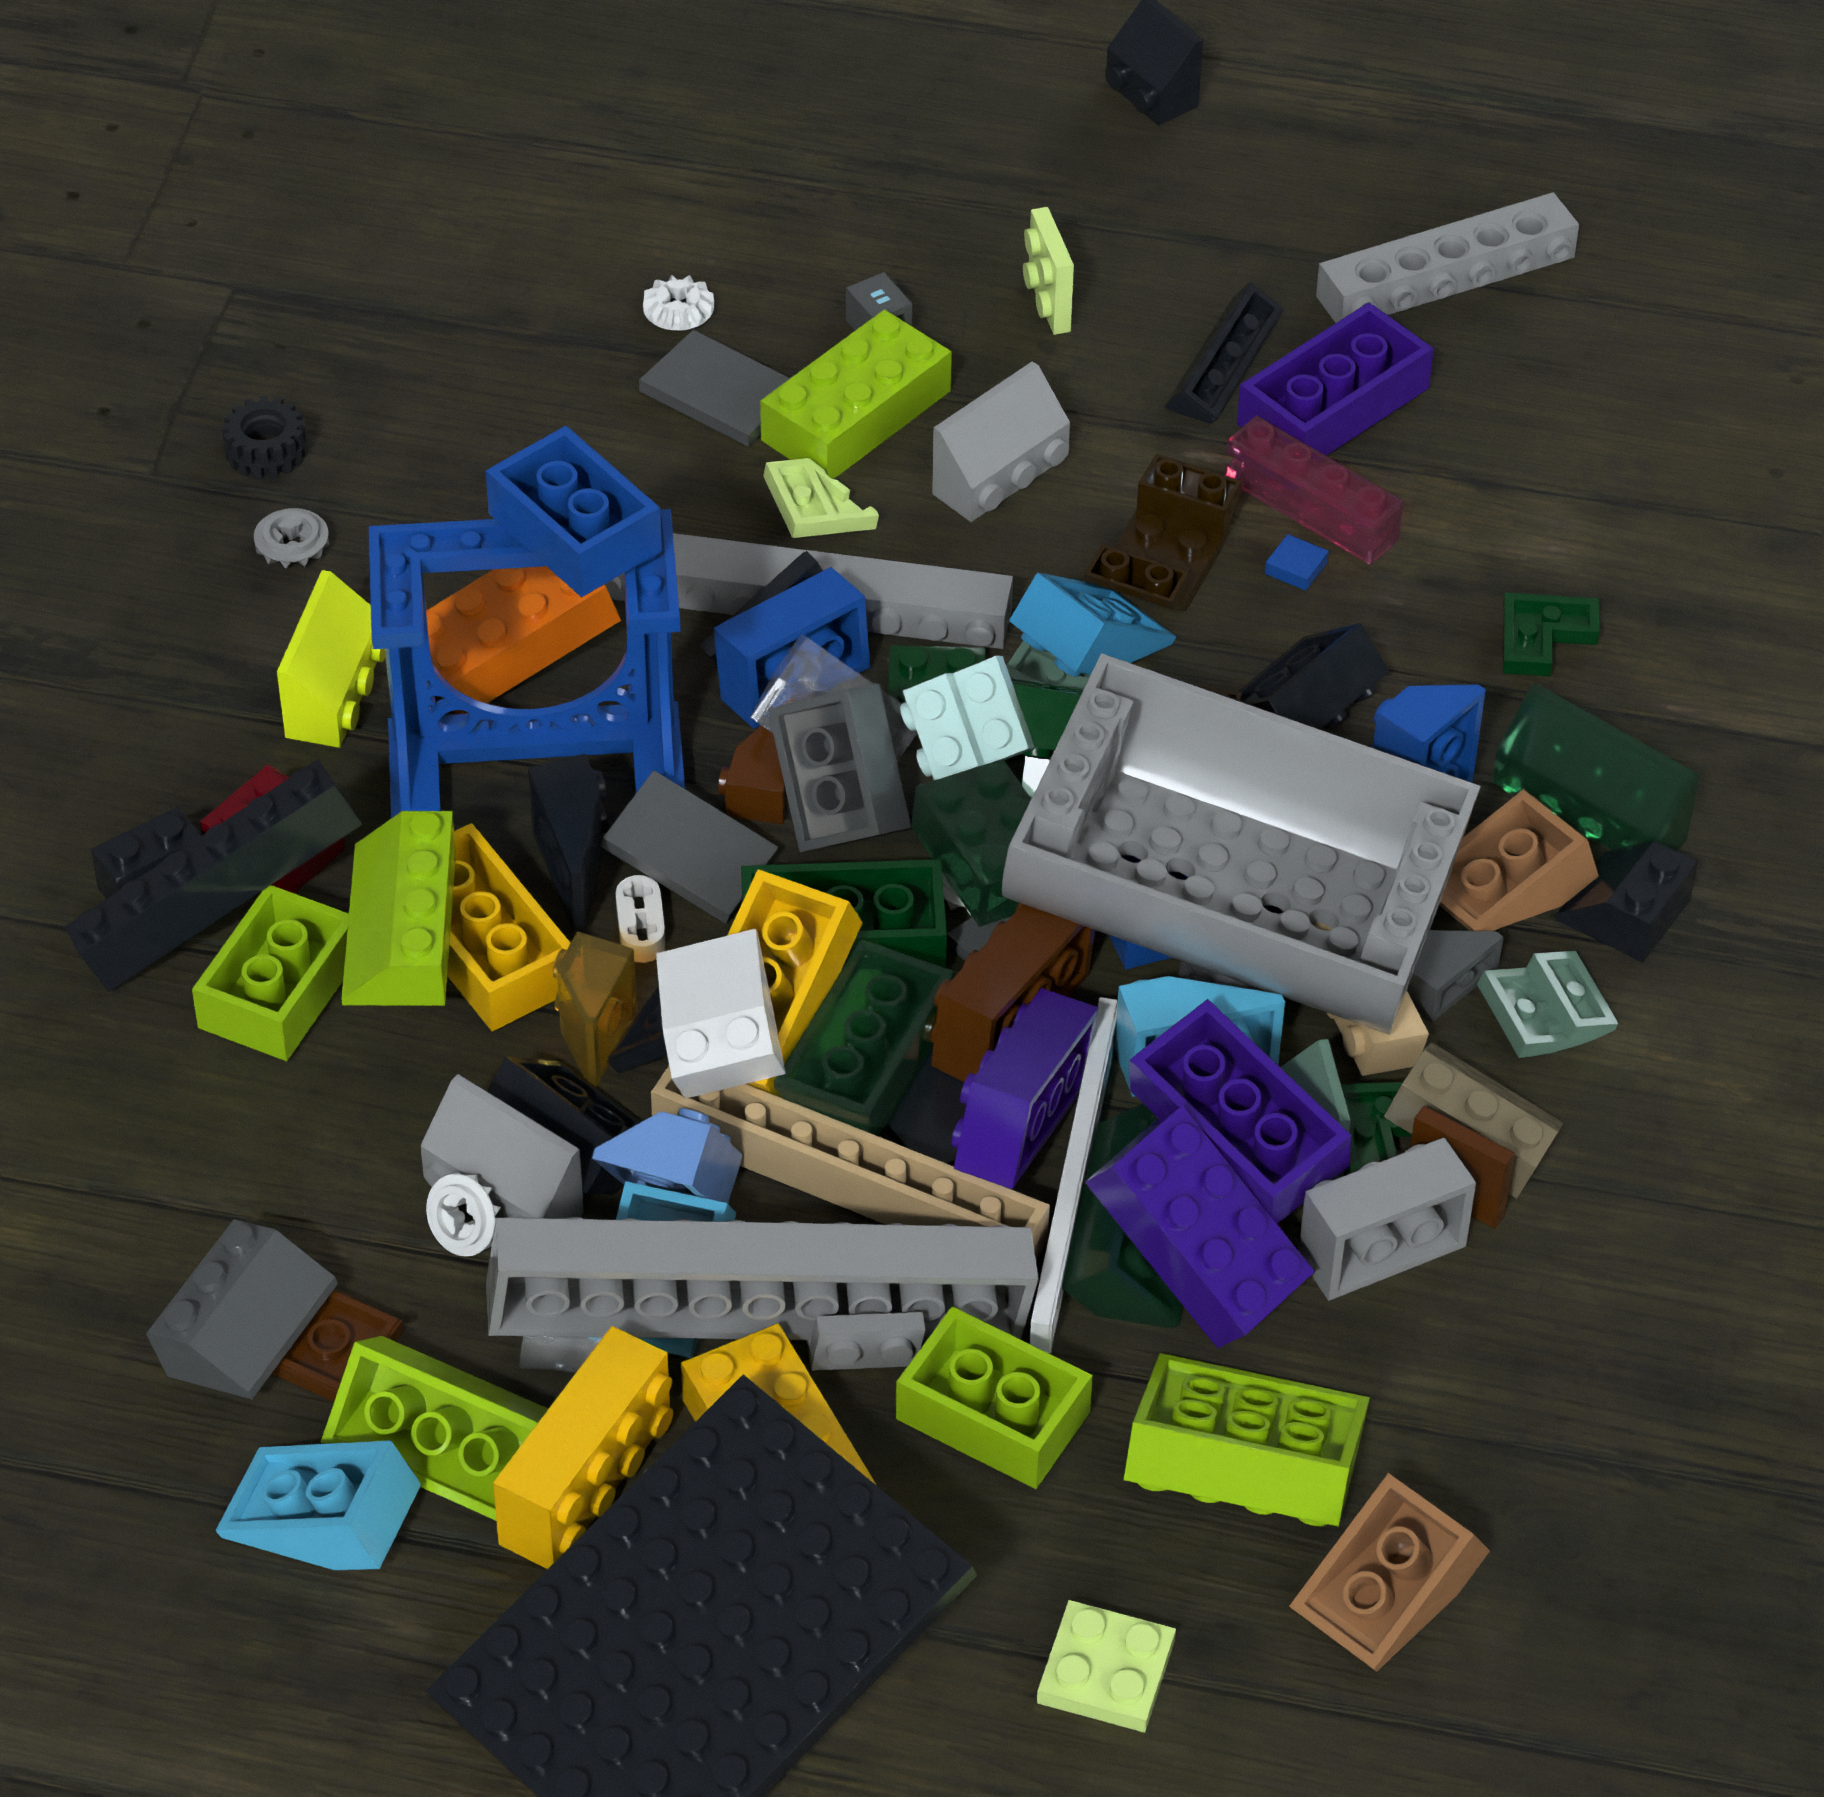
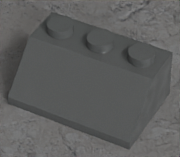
M880 684L845 689L768 708L799 852L911 828Z
M233 1219L146 1335L167 1377L253 1399L332 1293L338 1282L334 1275L276 1229Z

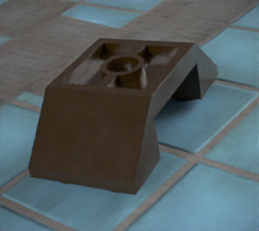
M1155 454L1138 483L1137 510L1115 547L1101 544L1084 573V581L1170 609L1187 611L1222 550L1242 488V481Z

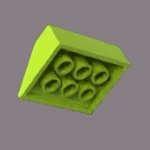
M1159 1353L1133 1421L1124 1480L1138 1483L1140 1487L1150 1491L1171 1490L1190 1494L1194 1499L1205 1503L1222 1501L1244 1506L1247 1510L1256 1514L1278 1513L1297 1517L1303 1523L1312 1526L1329 1524L1339 1527L1370 1397Z

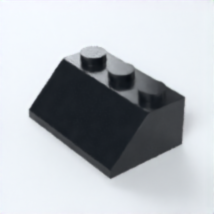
M1358 623L1302 637L1238 692H1242V703L1321 730L1329 728L1344 719L1347 715L1344 709L1351 703H1357L1372 695L1377 690L1375 683L1388 673L1389 670L1362 624Z
M505 1057L486 1092L580 1149L583 1197H590L591 1194L614 1195L623 1188V1183L592 1159L596 1147L641 1123V1121L562 1061Z

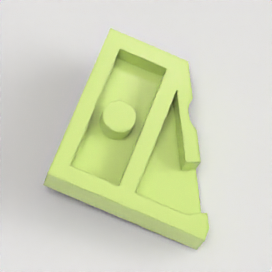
M810 458L766 462L763 477L792 538L876 529L879 518L877 510L871 506L864 510L858 507L849 499L850 489L838 480L830 478L825 473V470Z

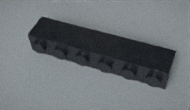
M317 759L307 767L294 772L289 779L263 796L253 799L245 808L221 824L211 827L204 835L180 851L167 856L162 863L136 880L126 883L118 892L94 908L81 913L77 919L66 925L65 928L79 955L108 992H110L361 826L362 823L320 760Z

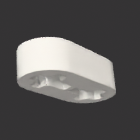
M645 875L629 876L622 880L616 888V910L620 946L623 954L628 959L646 963L657 959L656 953L664 952L665 925L661 892L658 883L652 878ZM643 897L644 908L635 909L633 898ZM646 928L648 940L639 941L637 929Z

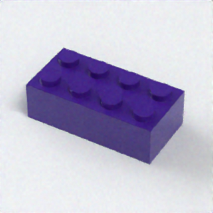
M1368 302L1240 384L1237 425L1302 472L1429 389L1434 348Z
M1043 988L1039 990L1029 1005L1022 1003L1012 1028L1008 1026L1003 1028L996 1049L994 1051L988 1049L985 1052L978 1073H970L964 1082L960 1102L966 1104L965 1115L959 1119L951 1141V1146L958 1148L954 1164L955 1170L1010 1189L1014 1188L1079 1096L1099 1007Z
M1208 999L1130 1059V1091L1158 1118L1183 1105L1277 1224L1304 1203L1305 1191L1312 1189L1316 1184L1324 1180H1333L1350 1165L1351 1134Z
M1183 1105L1154 1121L1085 1182L1216 1348H1220L1248 1334L1315 1272Z

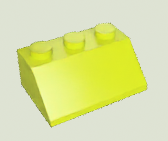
M321 571L277 670L285 738L341 748L347 731L356 728L360 712L359 703L362 696H369L372 690L374 668L377 662L384 661L385 649H373L371 605L331 571Z

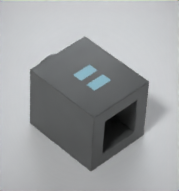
M885 272L846 287V321L854 331L884 309L912 326V303Z

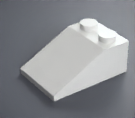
M756 929L656 953L662 1028L672 1080L685 1099L786 1074L759 936Z

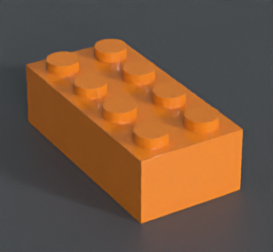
M547 566L493 569L426 610L430 652L437 670L452 687L462 694L486 704L621 621L605 585L581 598ZM464 710L452 711L454 714H468Z

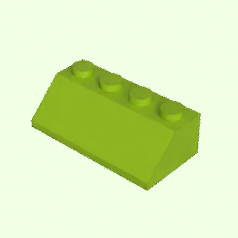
M401 811L355 844L342 1005L445 1006L456 859L452 811Z
M378 1336L354 1342L321 1443L392 1441L421 1483V1488L496 1521L493 1482L547 1412L548 1408L384 1336Z

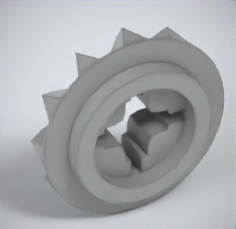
M288 508L275 511L264 517L255 528L254 543L257 554L264 555L268 564L280 561L284 568L287 569L291 563L298 562L305 567L309 558H321L323 548L329 546L327 524L319 515L309 510ZM296 537H300L299 543L296 541H290L287 544H285L283 541V539L285 538L288 540H293Z

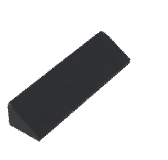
M1249 282L1231 299L1168 399L1165 407L1173 412L1212 424L1217 419L1284 309L1253 283Z

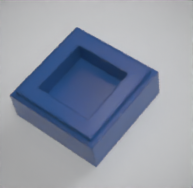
M1287 534L1266 561L1265 574L1307 591L1328 563L1329 551Z

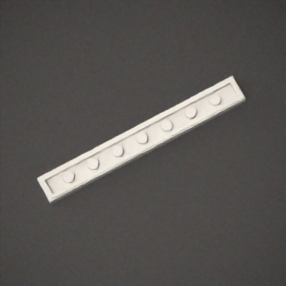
M1101 997L1099 999V1009L1091 1046L1087 1055L1031 1319L1030 1345L1047 1353L1052 1351L1086 1187L1085 1182L1088 1178L1115 1048L1118 1005L1115 999Z

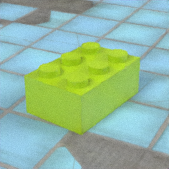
M272 885L265 888L192 988L198 1028L288 1061L343 981L349 913Z
M952 1306L896 1381V1419L1037 1489L1090 1414L1093 1375Z

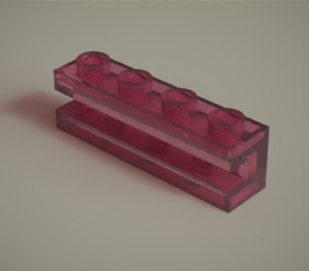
M1257 415L1228 439L1227 453L1235 457V459L1226 465L1225 475L1241 480V489L1369 565H1372L1399 541L1403 500Z

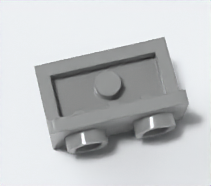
M923 1313L816 1316L812 1338L806 1340L811 1371L907 1367L922 1346L925 1334Z

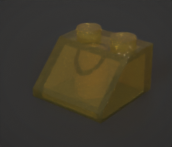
M577 932L568 949H561L554 962L553 977L558 979L555 1010L560 1011L561 1034L581 1073L588 1082L597 1087L609 1066L607 1062L608 1056L637 1014L634 949Z

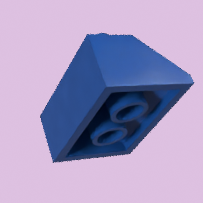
M1478 684L1406 687L1395 698L1386 699L1378 707L1374 715V723L1376 725L1374 742L1371 748L1473 783L1486 689Z

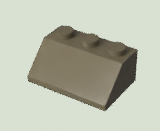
M1432 1042L1425 1048L1384 1115V1118L1412 1134L1414 1118L1422 1107L1425 1106L1513 1151L1515 1157L1508 1194L1516 1199L1564 1124Z

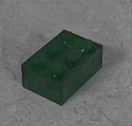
M1004 759L915 787L911 828L932 859H941L943 875L979 927L1011 917L1016 912L1019 902L1003 897L1002 880L1009 845L1031 801V797Z

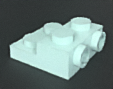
M994 656L955 673H945L903 690L906 702L900 706L902 718L909 730H917L923 747L917 750L919 766L927 777L933 775L935 783L954 781L1035 748L1003 656Z

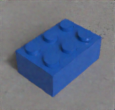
M568 426L560 428L485 470L489 515L581 598L662 551L660 507Z
M832 567L714 627L721 700L753 729L759 727L769 718L768 708L783 705L804 685L814 687V697L870 668L865 596Z

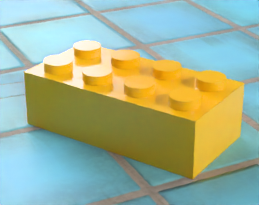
M471 823L454 831L456 859L447 976L493 1032L579 989L577 954L574 946Z
M759 869L753 878L728 935L756 929L758 932L786 1072L784 1075L747 1083V1085L783 1098L863 922L849 901Z
M779 1323L681 1362L682 1398L695 1422L744 1374L876 1485Z
M614 1326L610 1327L494 1480L493 1490L498 1543L500 1546L548 1569L586 1531L596 1516L600 1517L611 1507L619 1484L625 1476L630 1478L637 1472L643 1461L647 1446L654 1437L661 1438L672 1421L673 1409L670 1408L669 1395L672 1379L668 1373V1352Z

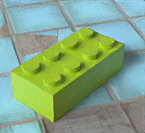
M884 309L760 400L761 441L790 460L810 458L823 468L830 478L835 479L951 391L952 351Z

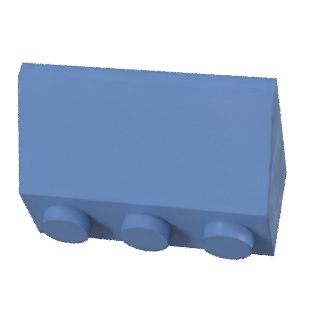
M679 1108L677 1115L660 1111L596 1147L592 1159L623 1184L627 1181L729 1203L743 1155L730 1143L731 1137L720 1133L721 1128L719 1126L709 1123V1116L690 1109Z

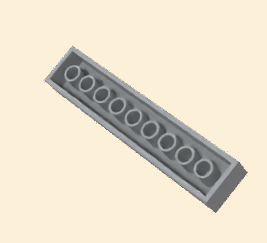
M525 1216L496 1218L486 1279L488 1336L603 1337L610 1327L614 1326L637 1338L740 1339L779 1323L789 1340H808L812 1338L816 1316L922 1312L925 1324L923 1342H926L953 1306L1021 1340L1038 1282L1031 1227H1010L1007 1225L978 1227L957 1226L954 1224L923 1226L904 1225L901 1223L868 1225L851 1224L848 1222L813 1224L795 1221L758 1223L741 1220L703 1222L687 1219L649 1221L633 1218L621 1220H594L579 1217L539 1219Z

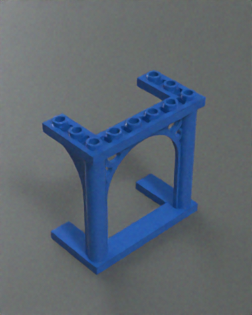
M671 509L660 510L662 551L624 573L627 645L622 661L616 671L601 686L578 699L557 706L538 709H512L482 703L462 694L442 677L434 665L430 652L423 573L542 567L546 565L495 519L369 526L373 649H385L392 717L388 718L391 818L401 811H441L439 764L633 752L636 793L653 770L685 789L678 701H674L671 632L681 631ZM630 684L628 686L629 691L619 688L623 685ZM434 696L444 697V699H441L435 703ZM603 701H614L621 704L598 706ZM453 710H464L468 713L445 715Z

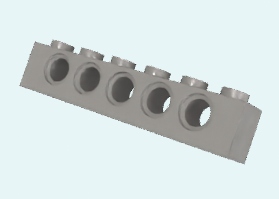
M1552 192L1319 263L1316 297L1335 323L1368 302L1386 315H1390L1575 258L1579 223L1556 194Z

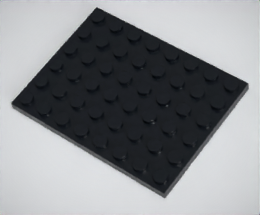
M743 1374L426 1691L447 1714L536 1797H763L977 1577V1574L970 1563Z

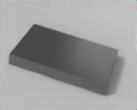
M692 330L639 379V391L749 447L761 435L760 400L790 378Z
M654 770L608 830L601 843V847L725 924L742 903L741 866L769 865L778 850V846Z

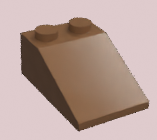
M1523 789L1463 837L1439 906L1470 931H1494L1561 907L1599 876L1589 842L1584 836Z
M1388 1473L1289 1607L1377 1672L1459 1594L1490 1550L1472 1532Z

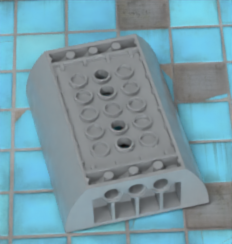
M1101 653L1009 845L1003 872L1002 895L1010 900L1256 988L1282 994L1284 998L1390 1035L1441 902L1481 786ZM1132 855L1141 861L1133 863L1123 859L1121 856ZM1169 872H1180L1188 878L1186 880L1176 879ZM1263 906H1275L1284 912L1281 914L1272 913ZM1319 922L1326 924L1331 930H1320L1311 923Z

